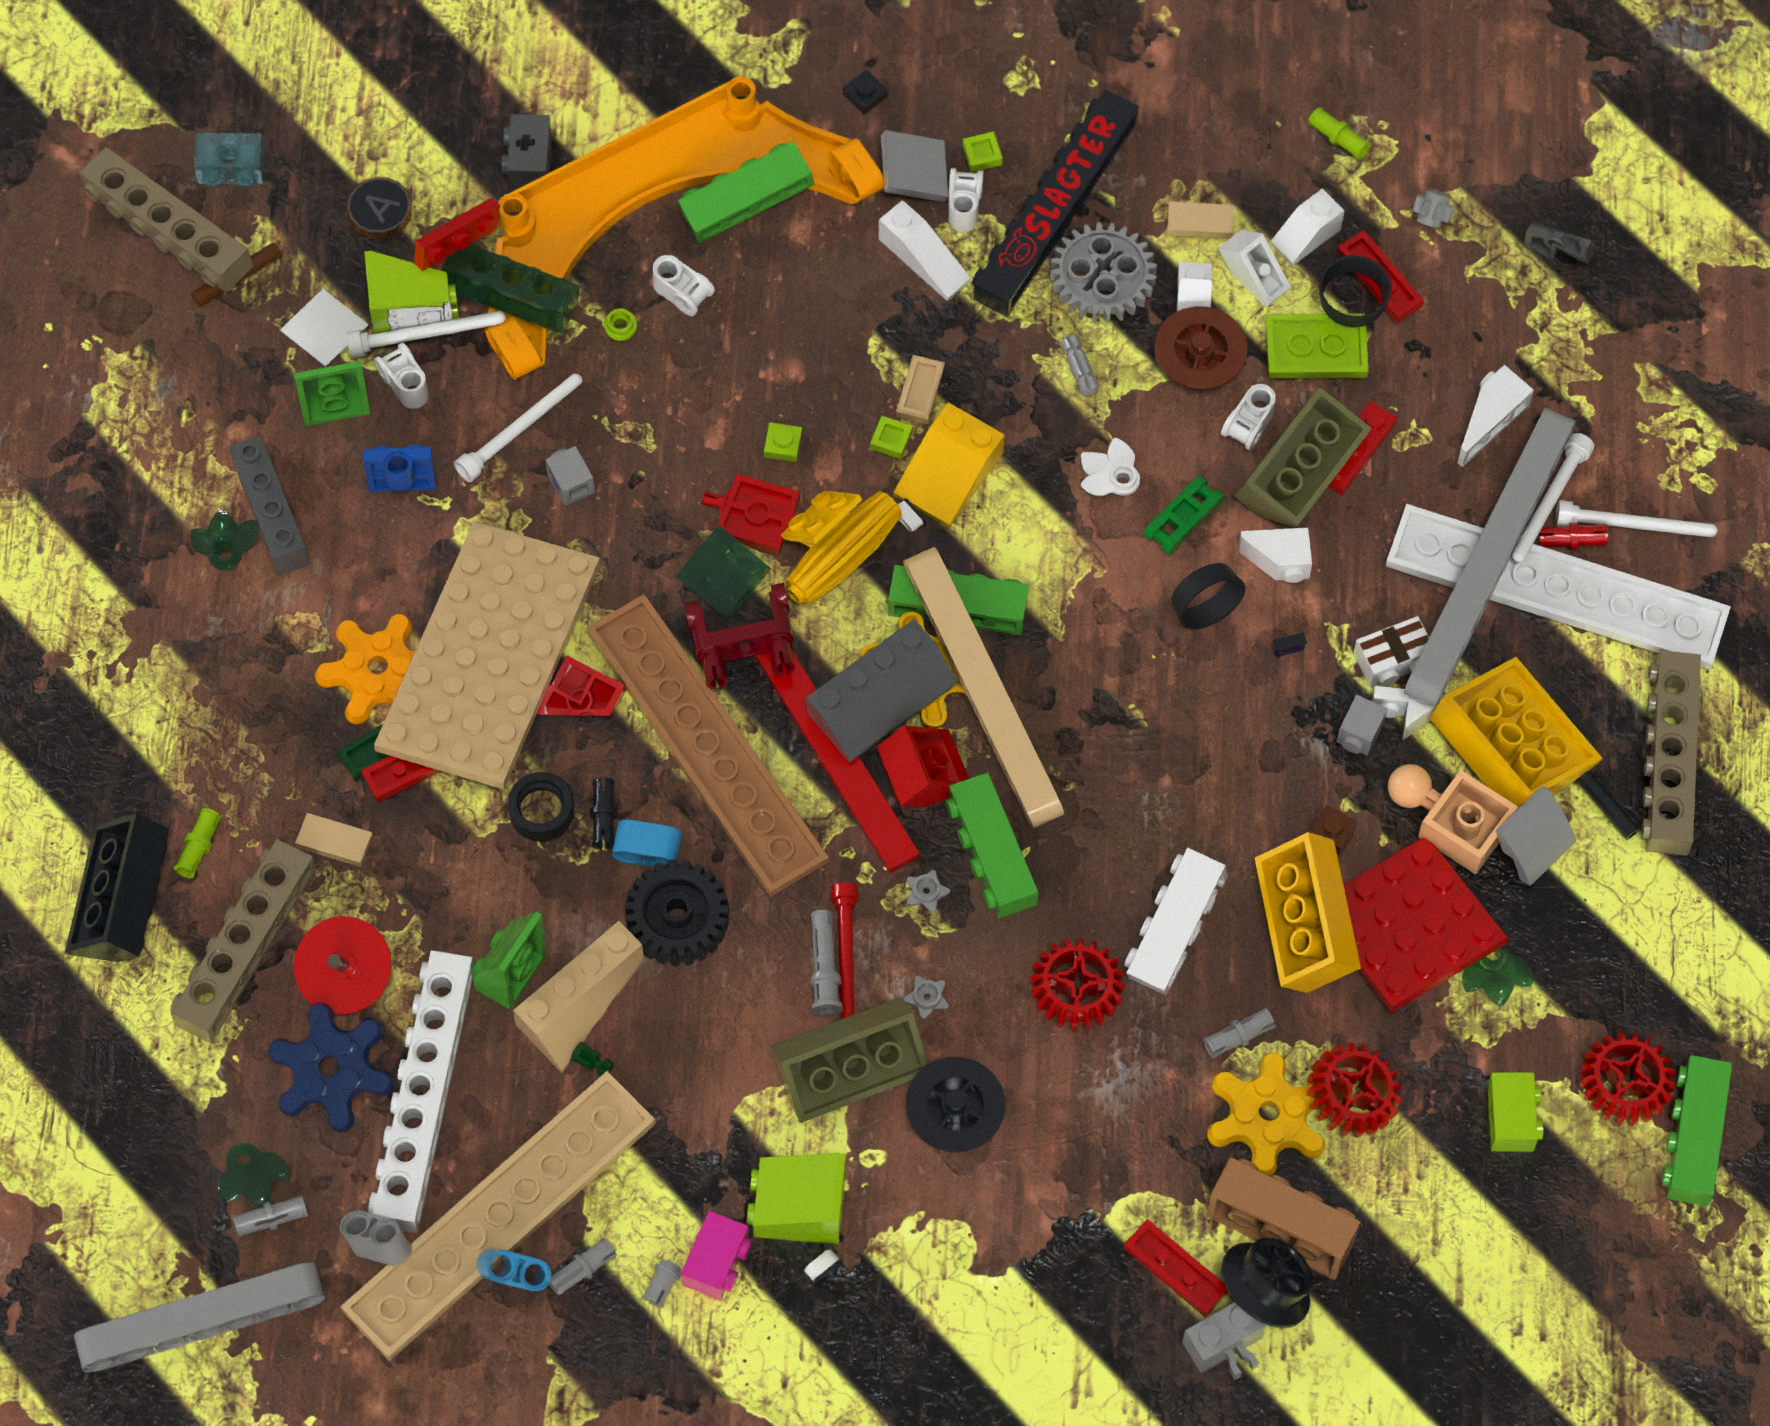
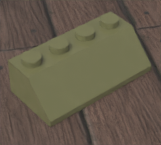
M1319 387L1305 402L1235 493L1234 497L1259 517L1296 528L1372 428Z
M902 997L770 1046L779 1077L799 1123L912 1081L918 1072L928 1065L914 1014Z

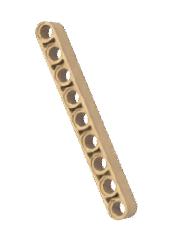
M932 547L903 560L915 591L1031 828L1034 829L1064 815L1061 802L937 549Z

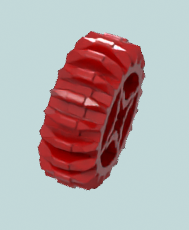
M1082 937L1078 938L1077 945H1072L1071 941L1066 938L1063 948L1053 943L1050 948L1051 954L1043 951L1040 954L1041 962H1036L1033 965V972L1035 974L1030 977V985L1034 986L1031 990V997L1039 999L1036 1003L1038 1011L1047 1009L1045 1013L1047 1021L1058 1017L1057 1026L1059 1028L1063 1027L1065 1022H1071V1030L1074 1032L1077 1030L1078 1023H1083L1084 1028L1088 1031L1091 1029L1092 1020L1101 1026L1105 1020L1104 1015L1112 1017L1115 1014L1114 1006H1119L1122 1003V997L1119 994L1125 990V984L1121 982L1124 972L1122 969H1116L1119 963L1117 957L1107 959L1110 952L1108 947L1097 951L1098 943L1095 940L1090 943L1089 947L1084 946V939ZM1074 963L1071 969L1058 971L1057 974H1053L1059 967ZM1085 964L1096 969L1103 978H1099L1098 974L1087 971ZM1076 973L1080 974L1079 981H1081L1078 996L1075 995L1076 987H1074L1073 982L1076 981ZM1052 990H1056V994H1062L1069 999L1070 1004H1067L1058 999L1052 992ZM1097 994H1103L1095 1002L1081 1006L1084 999L1097 997Z
M1621 1031L1618 1032L1616 1041L1609 1034L1604 1036L1603 1044L1596 1041L1592 1045V1052H1586L1583 1058L1586 1064L1581 1065L1579 1070L1580 1075L1584 1076L1581 1078L1579 1086L1580 1088L1588 1089L1584 1093V1101L1595 1100L1591 1109L1593 1112L1599 1111L1601 1108L1605 1110L1603 1115L1604 1121L1610 1119L1611 1115L1617 1116L1616 1122L1618 1126L1623 1124L1625 1118H1628L1630 1124L1634 1126L1637 1125L1639 1117L1647 1123L1651 1120L1652 1113L1657 1116L1660 1115L1664 1109L1662 1105L1670 1103L1672 1097L1669 1093L1673 1092L1676 1086L1671 1081L1675 1076V1069L1667 1068L1671 1062L1670 1056L1660 1057L1663 1050L1662 1045L1651 1048L1650 1036L1646 1037L1644 1042L1637 1041V1032L1632 1033L1630 1039H1626L1625 1034ZM1622 1056L1631 1057L1630 1060L1622 1062L1616 1059H1613L1612 1061L1609 1060L1615 1057ZM1642 1063L1650 1070L1654 1083L1650 1082L1651 1078L1643 1073L1641 1069ZM1634 1069L1631 1081L1626 1082L1623 1089L1620 1088L1624 1075H1628L1630 1070ZM1600 1074L1604 1075V1079L1612 1085L1613 1094L1603 1085ZM1627 1096H1636L1641 1100L1626 1101L1623 1099Z
M1353 1042L1347 1043L1344 1048L1339 1044L1334 1046L1331 1052L1325 1051L1320 1056V1060L1312 1065L1311 1070L1314 1073H1311L1307 1078V1083L1312 1086L1307 1090L1306 1096L1316 1098L1310 1104V1109H1320L1321 1113L1318 1116V1121H1323L1327 1118L1330 1121L1329 1130H1334L1339 1126L1341 1127L1342 1136H1347L1351 1130L1355 1138L1361 1137L1364 1132L1370 1136L1375 1134L1378 1128L1384 1129L1389 1124V1119H1393L1396 1116L1397 1109L1395 1107L1399 1106L1402 1099L1397 1094L1401 1091L1402 1084L1393 1082L1398 1076V1071H1389L1387 1069L1390 1065V1059H1386L1383 1062L1378 1059L1380 1050H1375L1372 1054H1369L1367 1044L1361 1045L1358 1050ZM1350 1067L1359 1070V1072L1351 1073L1345 1069L1341 1071L1338 1068ZM1357 1081H1359L1357 1087L1355 1088V1095L1350 1100V1096L1353 1093V1086ZM1333 1092L1337 1095L1338 1101L1335 1098ZM1352 1107H1357L1362 1109L1363 1111H1365V1109H1368L1371 1112L1357 1113L1349 1109Z

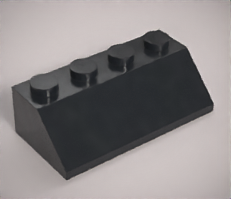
M137 813L94 826L64 953L113 962L140 957V952L145 944L144 935L147 922L152 914L151 905L155 888L160 879L161 861L167 849L166 840L169 828Z

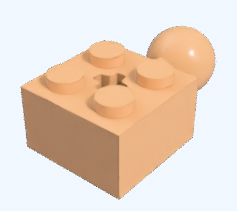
M1402 765L1392 772L1388 780V792L1396 804L1404 808L1422 806L1430 811L1422 821L1418 838H1425L1432 842L1441 853L1475 875L1500 843L1496 830L1519 808L1462 770L1458 772L1443 794L1432 789V781L1429 774L1418 765Z

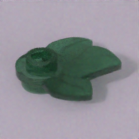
M220 509L211 519L208 530L202 528L191 530V544L198 553L208 556L214 568L223 571L231 570L240 563L242 553L255 545L258 537V526L256 520H248L237 525L227 512ZM223 553L231 554L228 558H220V555Z
M1505 945L1494 951L1499 956L1497 960H1490L1487 956H1484L1481 960L1464 969L1462 983L1465 992H1473L1483 988L1486 995L1494 1003L1503 1006L1511 996L1514 985L1520 987L1532 986L1533 975L1524 959L1510 955Z
M240 1143L232 1147L227 1154V1169L220 1178L219 1190L226 1203L232 1202L243 1195L249 1202L263 1207V1203L269 1202L271 1196V1181L287 1180L291 1175L286 1162L276 1153L260 1152L252 1144ZM242 1155L250 1157L249 1162L246 1164H239L237 1161Z

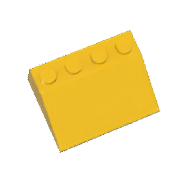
M1517 657L1443 695L1429 718L1481 781L1518 807L1522 806L1542 785L1548 788L1554 797L1602 760L1600 754Z

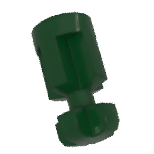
M582 1041L575 1047L571 1055V1060L581 1064L588 1070L592 1071L594 1068H597V1075L600 1077L606 1071L611 1073L614 1067V1063L608 1058L602 1062L600 1060V1053Z

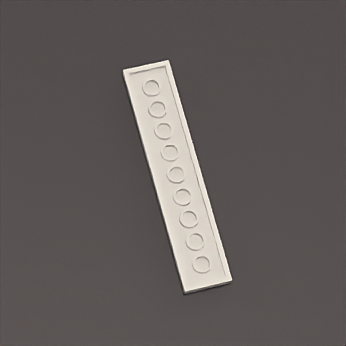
M1406 504L1385 567L1454 588L1484 528ZM1535 544L1531 546L1522 562L1514 561L1511 556L1490 598L1492 601L1655 653H1659L1661 650L1701 654L1700 667L1711 670L1731 608V606Z

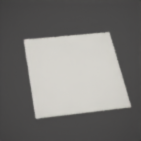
M322 289L280 331L324 366H327L348 345L347 332L363 331L369 324L326 290Z

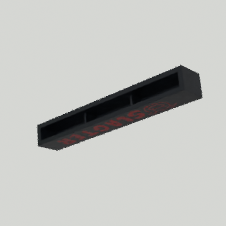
M1106 89L1099 99L1094 98L1086 111L1087 117L1083 123L1077 122L1070 135L1071 141L1067 147H1060L1054 158V166L1050 171H1044L1039 179L1038 190L1034 196L1029 194L1021 208L1022 214L1018 220H1011L1005 231L1006 237L1001 245L996 243L988 257L989 263L985 269L979 268L972 280V286H974L973 300L1008 318L1136 126L1139 112L1138 105Z

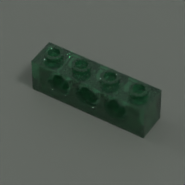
M470 244L466 249L458 250L451 254L442 266V271L447 272L448 284H455L456 294L563 334L578 307L580 285L572 283L568 279L543 272L536 267L516 262L507 256L487 251L475 244Z

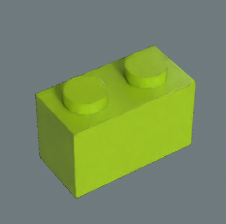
M1491 1072L1487 1084L1491 1152H1533L1537 1141L1543 1139L1542 1118H1537L1536 1106L1541 1105V1086L1535 1085L1533 1072Z

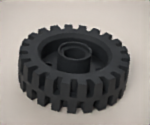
M668 860V865L663 866L662 862L654 865V870L651 871L648 868L642 872V878L637 877L633 882V889H629L625 908L626 924L628 931L642 944L644 954L649 959L655 957L657 963L665 965L666 961H669L671 966H679V962L684 961L686 966L691 965L696 958L699 961L705 959L708 952L713 953L717 949L718 943H722L729 922L727 895L720 880L716 881L715 875L710 870L705 872L704 866L696 864L693 867L690 861L683 860L682 864H677L676 860ZM677 908L686 912L681 917L669 915L671 910Z

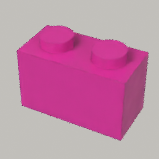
M708 1211L680 1274L681 1285L720 1301L725 1291L732 1292L739 1272L735 1271L739 1259L746 1260L753 1240L749 1239V1226Z

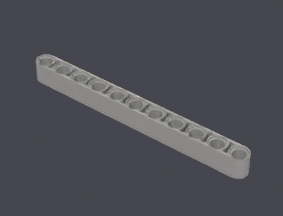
M1547 408L1543 410L1409 677L1404 690L1405 695L1433 707L1438 705L1512 553L1556 468L1565 445L1572 435L1576 420Z

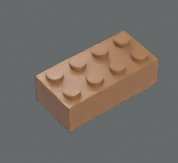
M1230 1157L1211 1193L1207 1217L1255 1241L1261 1238H1275L1284 1241L1304 1257L1311 1269L1336 1280L1354 1245L1361 1221L1355 1219V1215L1344 1208L1337 1207L1334 1209L1324 1204L1323 1200L1312 1192L1304 1191L1302 1193L1290 1187V1183L1280 1176L1271 1175L1270 1177L1258 1171V1167L1248 1160L1239 1159L1238 1161Z

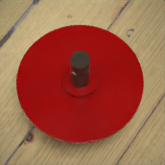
M350 916L329 918L312 927L301 940L294 958L295 980L302 995L312 1005L317 1002L328 1004L336 1015L357 1013L372 1005L384 992L389 982L392 968L390 950L381 933L368 922Z

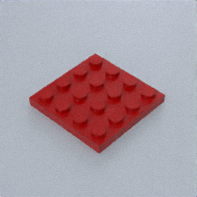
M1425 838L1419 839L1343 884L1361 966L1359 972L1391 1013L1507 944L1508 937L1435 845Z

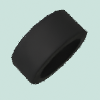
M534 772L522 777L513 785L508 796L509 818L514 829L522 837L532 841H550L560 837L569 829L574 818V801L569 786L560 777L548 772ZM535 791H550L559 797L561 812L554 820L547 823L530 822L523 817L521 812L523 799Z

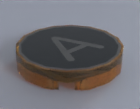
M374 177L362 181L353 188L347 199L346 209L351 226L359 234L374 239H379V236L383 237L386 235L388 238L397 235L406 228L412 216V201L408 190L400 182L387 177Z

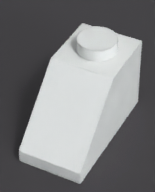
M1321 189L1296 208L1271 240L1270 245L1293 266L1341 230L1344 210Z
M1241 229L1218 248L1231 274L1264 306H1268L1291 288L1262 233Z
M1308 528L1241 531L1238 545L1239 552L1274 580L1296 583L1310 578L1312 557Z

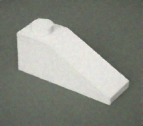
M903 200L879 219V240L946 301L950 300L971 282L970 276L929 224Z
M1505 365L1496 373L1493 371L1489 372L1480 383L1481 390L1458 459V464L1461 467L1466 465L1530 406L1534 390Z

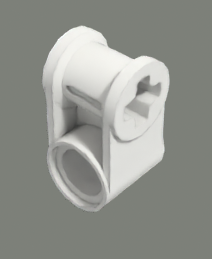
M951 168L948 222L955 231L961 233L968 232L977 224L984 171L965 173L957 172L956 168Z
M672 255L660 256L653 264L654 290L689 316H694L698 311L697 307L707 296L710 297L715 292L714 286L705 276L695 272ZM665 273L674 275L672 278L661 277Z
M404 343L399 344L398 349L382 358L377 356L373 359L380 376L386 384H389L405 407L416 409L422 407L427 402L429 391L425 374ZM410 386H418L414 389H407Z
M1265 384L1251 386L1239 405L1227 418L1221 430V435L1236 439L1245 445V449L1251 451L1274 415L1276 397L1273 389ZM1261 401L1267 404V406L1259 408L1254 406L1253 403Z

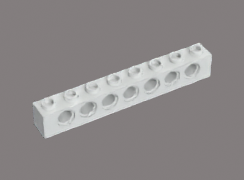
M432 950L429 961H423L419 981L424 984L422 993L416 994L414 997L412 1014L416 1015L414 1027H408L405 1039V1047L409 1048L407 1060L401 1059L398 1080L402 1081L399 1093L394 1092L392 1096L390 1112L395 1115L392 1126L387 1125L385 1128L383 1146L387 1147L385 1159H379L376 1180H380L378 1192L371 1193L368 1206L369 1213L392 1218L398 1222L403 1231L418 1233L472 985L473 976L471 973L474 967L472 957ZM447 987L451 989L450 993L446 996L439 997L434 995L438 988ZM432 1020L444 1022L438 1029L426 1027ZM426 1052H432L437 1055L431 1062L419 1060L420 1056ZM419 1085H426L430 1088L423 1095L412 1093L413 1089ZM411 1118L422 1120L421 1125L417 1128L411 1129L404 1126ZM411 1151L415 1153L414 1158L408 1162H401L397 1159L402 1152ZM402 1184L408 1187L407 1191L402 1195L396 1196L390 1193V1190L396 1185Z

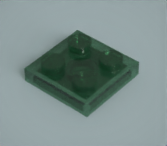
M718 525L676 577L724 618L729 620L771 568Z

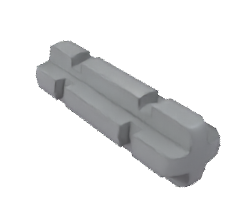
M1071 335L1062 340V348L1065 355L1068 356L1067 360L1075 380L1079 382L1078 387L1081 394L1087 397L1097 393L1099 385L1095 376L1092 375L1093 370L1085 351L1081 348L1082 343L1079 337Z

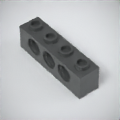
M261 435L229 446L233 465L277 576L308 566L309 562L305 545Z

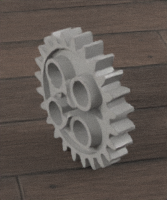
M1097 222L1096 230L1091 231L1087 224L1084 225L1083 234L1072 230L1071 240L1063 237L1061 247L1055 248V258H1051L1050 269L1052 270L1050 271V281H1053V292H1060V303L1069 301V312L1079 308V318L1081 319L1087 313H1091L1093 322L1097 321L1099 315H1103L1106 323H1109L1112 314H1115L1120 321L1123 320L1125 310L1129 314L1134 315L1135 304L1144 307L1145 297L1151 298L1152 287L1156 284L1157 264L1153 263L1154 253L1147 252L1148 243L1142 242L1137 244L1138 233L1130 237L1126 236L1127 227L1125 226L1119 232H1116L1114 223L1109 225L1108 230H1103L1100 222ZM1097 250H1104V251H1106L1107 253H1106V254H1098V253H1096L1095 251H1097ZM1121 269H1130V270H1132L1133 272H1131V273H1124V272H1122V271H1120V270H1121ZM1075 272H1084V273H1086V275H1084V276H1077V275H1075L1074 273H1075ZM1106 290L1111 292L1112 294L1103 295L1099 292Z

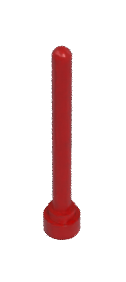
M849 882L836 883L831 886V902L838 909L839 971L841 976L840 1002L843 1004V1011L840 1013L841 1019L855 1014L852 909L855 908V903L859 901V890L857 884Z

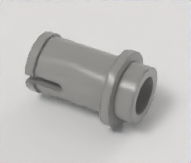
M662 1259L660 1264H655L654 1269L656 1272L645 1294L642 1296L643 1300L647 1302L650 1300L649 1303L659 1308L664 1307V1302L675 1280L679 1281L681 1278L679 1275L681 1268L665 1259Z

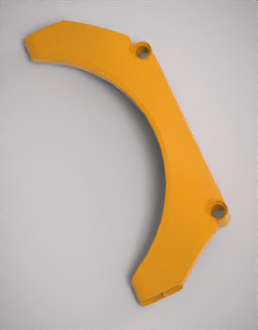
M746 77L733 78L731 81L500 198L498 202L500 205L499 221L505 235L498 238L496 243L488 313L501 311L505 314L506 319L502 324L485 327L487 339L514 380L545 365L548 330L560 291L572 269L586 250L606 230L624 216L646 203L672 192L711 183L716 176L722 173L730 174L740 169V166L745 161L752 158L759 159L769 154V151L778 144H788L794 141L813 176L814 185L807 189L821 192L848 204L858 203L883 190L884 179L881 171L857 138L851 140L811 126L785 113L768 101L760 105L756 100L754 82ZM744 96V97H747V98H745V99H737L736 97ZM512 212H518V213H519L518 215H515V216H510V215H508L509 213H512Z

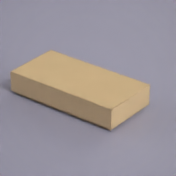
M1169 201L1167 235L1230 239L1233 236L1234 205Z
M913 355L897 406L896 417L923 424L929 423L944 373L945 362Z
M307 813L295 845L298 849L362 867L373 839V833Z

